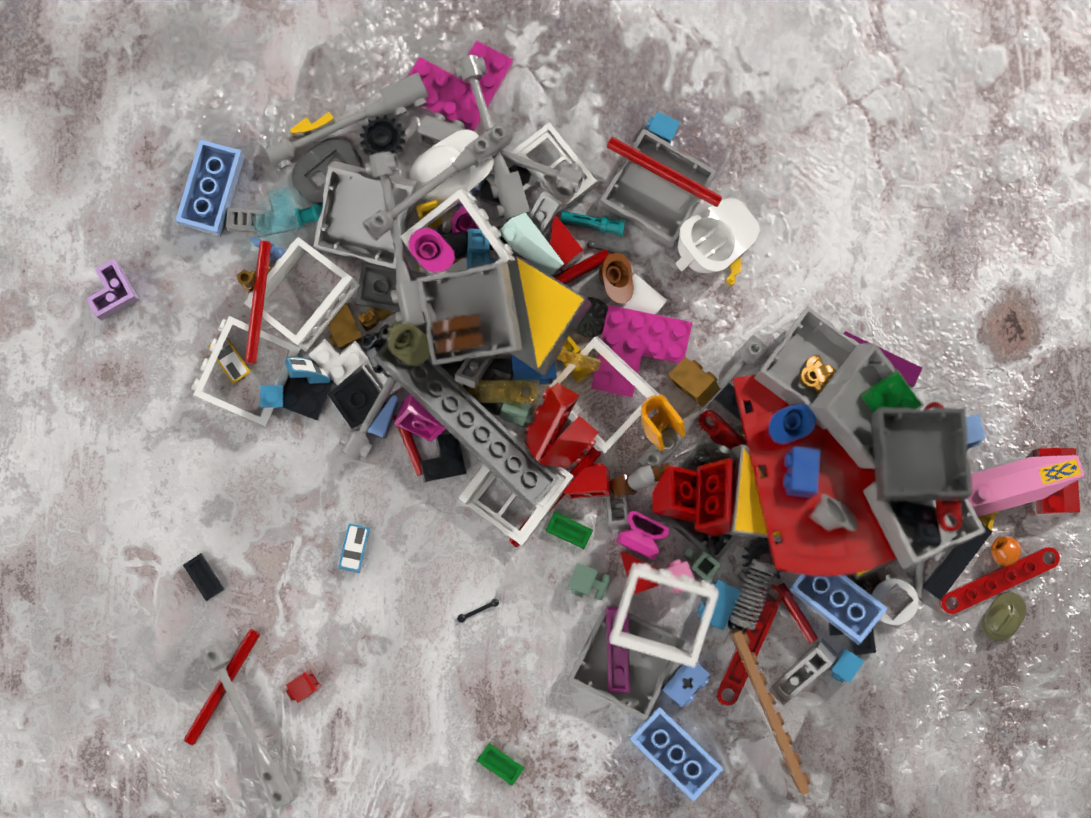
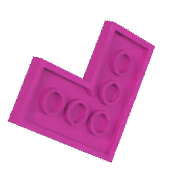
M476 40L468 55H477L478 58L483 57L487 74H483L484 77L479 80V84L488 109L513 64V59ZM419 57L409 76L418 72L429 97L425 98L427 103L421 105V107L432 113L442 114L451 123L454 120H459L465 125L464 129L475 132L481 122V117L471 84L464 83L462 78L457 79V76Z
M608 305L601 340L638 374L641 356L679 364L686 355L693 322ZM598 353L591 389L633 397L635 386Z

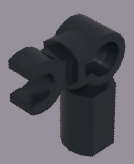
M388 324L382 326L377 333L363 336L360 341V345L367 352L368 359L375 373L385 371L373 357L380 350V347L384 345L383 343L388 342L387 333L389 332L388 327H390Z

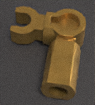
M242 270L237 275L239 284L247 293L254 290L256 271Z
M369 308L364 314L358 315V318L363 328L369 331L379 324V320L383 321L395 312L374 308L373 312Z

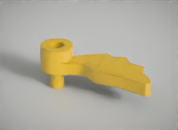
M740 257L729 266L731 273L725 280L727 286H733L736 282L735 276L741 272L742 264Z

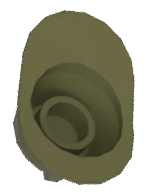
M410 323L388 327L387 341L389 350L396 357L410 366L420 365L428 359L430 349L427 335Z
M1006 592L999 595L984 616L983 629L985 634L995 641L1010 639L1026 616L1024 600L1015 593Z

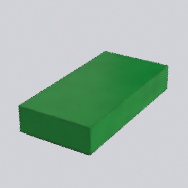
M556 512L553 513L545 530L583 550L593 532L592 529Z
M491 743L487 744L477 759L478 763L511 786H513L525 768Z

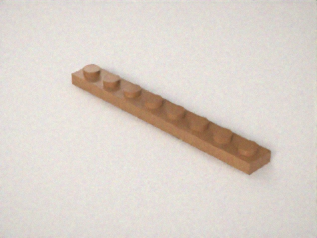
M734 629L729 633L796 789L801 795L810 792L808 788L810 780L806 772L802 773L799 767L802 764L797 752L793 753L790 746L793 744L792 738L788 732H784L782 727L785 724L780 712L776 713L773 705L776 704L772 693H768L766 690L767 680L763 672L759 673L756 667L759 662L755 653H750L747 646L750 644L747 634L745 632L742 633L739 629Z

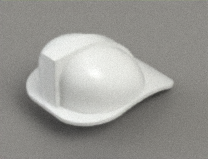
M460 130L421 154L415 160L409 174V180L417 181L415 192L450 167L465 147L478 138L479 135L471 130ZM493 157L478 168L473 165L460 172H456L420 200L424 203L436 200L439 206L459 189L470 192L490 174L494 165Z
M735 198L723 199L718 207L712 205L699 214L687 219L681 225L678 239V251L681 258L675 264L681 272L688 267L698 273H713L726 269L756 241L760 231L758 221L740 200Z

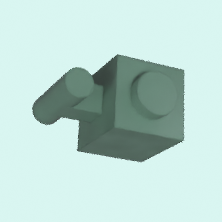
M506 397L499 419L524 428L525 423H530L533 412L530 411L531 406Z
M691 548L683 550V555L693 562L690 566L691 571L704 581H709L721 566L719 562L705 551L697 555Z
M577 563L568 587L572 589L570 593L579 597H583L584 594L589 595L591 587L597 589L594 598L602 601L611 576L603 574L601 581L595 579L597 570Z

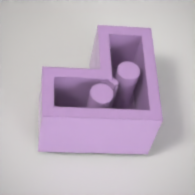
M115 259L95 269L105 288L87 297L86 300L98 319L104 320L139 301L120 263Z

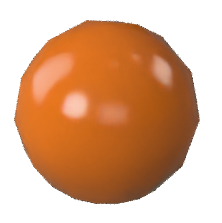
M999 537L991 546V556L999 565H1014L1020 559L1021 546L1012 537Z

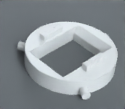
M887 574L885 575L886 579L875 586L871 596L879 601L897 583L903 590L907 591V594L913 600L893 619L884 613L880 620L891 625L906 623L915 615L917 610H922V606H918L917 593L914 587L906 580L896 577L890 578V575Z

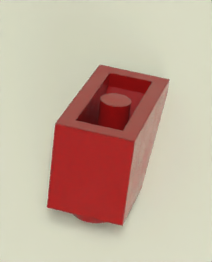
M602 463L591 464V467H584L564 489L565 496L568 499L611 496L610 470Z
M626 552L619 553L627 578L632 563L637 565L638 563H646ZM638 577L633 594L658 587V582Z
M310 669L286 684L288 687L286 693L292 701L296 700L299 703L321 689L322 686Z

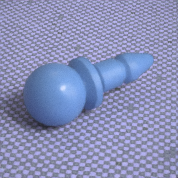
M254 237L250 238L253 245L259 247L262 240ZM272 244L270 250L271 260L275 263L285 254V249Z

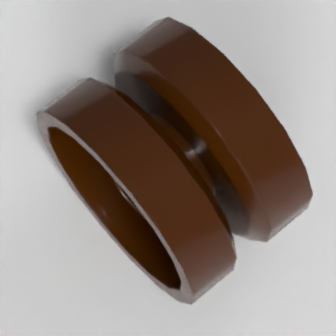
M459 315L445 318L442 321L432 322L433 334H448V338L438 339L435 342L436 352L442 353L485 345L483 334H469L468 330L477 329L481 326L480 315Z

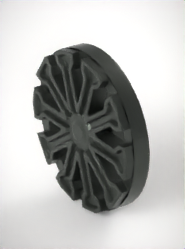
M586 297L591 301L592 305L575 331L585 337L598 336L603 333L605 324L598 318L606 319L608 307L598 298ZM596 303H599L600 306L595 309ZM602 309H604V314H598ZM596 324L601 326L600 330H598ZM586 325L585 331L582 332L581 328ZM590 327H592V329H593V333H591V334H590V332H589V331H590Z
M715 443L701 444L695 453L696 460L699 464L703 465L728 458L732 459V468H734L736 463V456L730 449Z

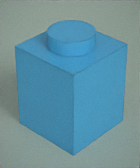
M657 111L655 117L650 116L646 128H648L649 132L671 144L680 122Z
M260 385V408H282L283 385Z
M842 648L828 670L833 672L831 676L840 683H843V681L850 683L864 661L849 650Z

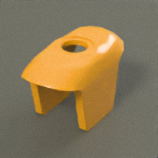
M661 394L653 395L644 401L641 405L642 425L647 439L660 451L664 449L661 432L669 426L682 438L686 436L683 420L665 396ZM657 409L656 414L648 418V414Z

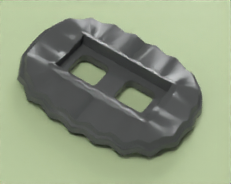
M337 137L325 139L312 147L297 161L292 171V181L294 187L307 202L318 204V206L323 205L325 183L317 186L312 180V176L318 171H322L327 176L328 163L333 158L337 157L342 163L363 168L360 155L348 141Z

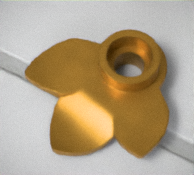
M813 355L806 360L805 368L800 372L799 381L803 387L814 388L820 394L837 371L831 365H823L820 355Z

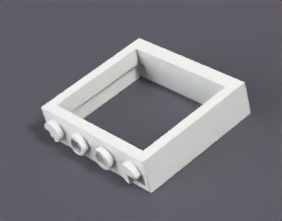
M461 189L401 235V239L409 249L408 242L410 236L416 230L428 227L461 201L500 256V259L494 264L508 263L509 266L515 261L512 256L511 247L507 243L504 244L502 242L499 230L495 226H491L487 221L489 219L487 213L482 208L479 209L475 204L477 201L475 196H472L469 191ZM419 263L427 276L442 274V272L434 273L428 271Z
M298 237L289 245L285 254L275 262L274 267L267 274L264 301L305 251L342 279L297 335H294L264 310L262 318L306 352L360 285L350 275ZM253 292L249 294L247 300L244 303L250 309L252 306Z
M229 316L227 320H222L218 329L221 335L218 340L214 338L209 348L212 351L210 359H204L200 368L204 372L200 379H195L191 390L195 391L193 396L265 427L274 408H264L260 417L202 392L232 325L247 332L249 330L248 324ZM260 330V338L289 350L287 357H297L301 349L300 347ZM285 362L274 385L284 386L288 378L289 372Z
M598 336L590 341L549 386L553 387L556 383L561 384L585 357L595 349L647 399L653 395H659L656 390ZM641 406L607 442L597 435L594 438L596 443L593 447L599 452L603 450L606 453L641 416ZM572 411L567 422H574L578 416Z
M632 563L611 630L610 643L695 667L719 592L714 587L715 585L709 584L708 581L699 583L693 581L694 579L687 575L678 577L672 575V572L661 568L658 571L651 569V566L646 563H638V565ZM638 577L709 597L691 652L621 632Z

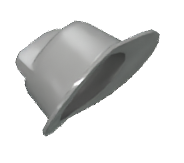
M826 494L822 495V501L816 505L815 511L811 515V518L827 530H833L841 526L849 530H855L858 526L852 512L844 504L830 498Z

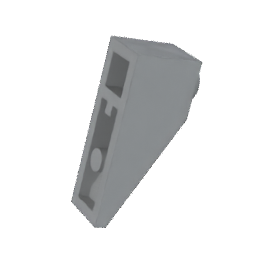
M822 638L784 673L772 687L788 702L831 666L838 653Z

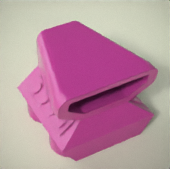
M631 511L627 517L631 530L619 533L615 542L646 558L655 560L659 550L654 540L666 538L669 528L636 511Z

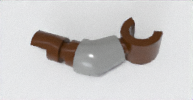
M669 462L661 464L659 468L657 465L652 467L651 465L643 466L631 475H622L612 479L610 483L615 500L625 495H635L637 490L655 485V482L660 480L667 466H670Z

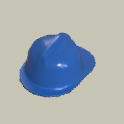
M804 404L788 406L777 411L769 423L771 438L775 442L784 444L809 435L815 426L816 417L809 406Z

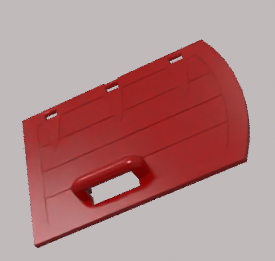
M755 375L733 378V386L749 449L751 466L754 471L774 568L808 576H839L867 571L896 559L897 557L863 490L876 482L875 469L860 468L827 428L823 430L817 424H815L809 435L784 444L775 442L769 433L770 420L777 411L791 405L754 379ZM750 401L752 412L746 414L744 402ZM793 447L820 450L818 492L812 498L786 495V487H783L784 475L787 474V466L784 464L785 455ZM758 466H765L767 477L761 479ZM826 494L830 498L844 504L854 515L858 525L857 529L849 530L841 526L833 530H827L811 518V515L815 511L816 505L822 501V495ZM773 532H780L781 544L776 545Z

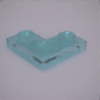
M289 187L268 191L267 194L272 212L253 215L252 217L257 238L299 229L300 226Z

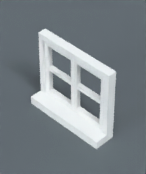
M549 122L510 153L529 159L527 154L546 139H549L562 155L561 158L549 167L556 168L566 160L569 165L575 163L582 168L581 172L584 173L583 182L577 193L573 192L572 196L557 194L544 178L545 174L527 168L534 178L523 186L524 191L538 182L544 191L562 203L555 215L556 217L596 187L597 180ZM505 160L508 169L515 164ZM493 168L485 178L491 186L494 185Z
M510 429L509 432L527 448L524 440ZM485 465L481 467L458 499L521 546H524L560 498L564 489L574 479V476L562 467L545 465L559 480L542 502L540 501L535 506L536 510L520 531L502 518L503 514L517 497L516 494L513 493L498 514L479 501L495 478L500 480Z

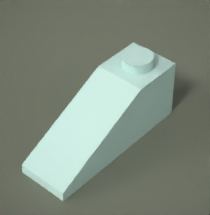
M526 213L511 218L499 230L514 251L550 276L564 264Z

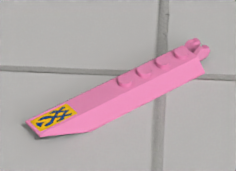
M1078 455L1029 457L972 473V496L967 498V500L971 503L977 517L1044 499L1085 475Z

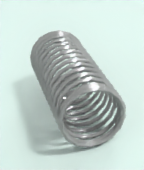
M752 559L753 561H751L752 564L750 566L766 572L772 577L752 569L748 570L770 581L763 580L752 574H747V576L762 581L769 586L762 585L748 578H745V580L766 590L759 589L748 583H743V585L760 591L765 595L758 594L744 587H741V589L764 600L757 599L744 592L739 593L761 604L754 603L741 596H738V599L753 604L760 609L753 608L740 601H735L737 604L757 612L753 613L745 608L734 605V608L752 614L756 618L737 610H732V612L754 622L733 614L729 618L731 622L754 630L756 627V620L761 615L759 611L763 610L761 606H764L763 602L766 601L764 597H768L767 593L770 592L768 588L772 587L771 584L774 583L772 579L776 578L773 574H778V569H775L773 565L758 559Z

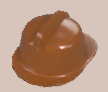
M610 254L606 257L599 270V280L612 301L619 304L627 303L632 298L634 290L631 264L623 254Z

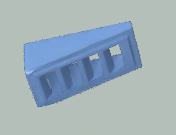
M393 395L368 429V433L386 438L400 401L397 396Z

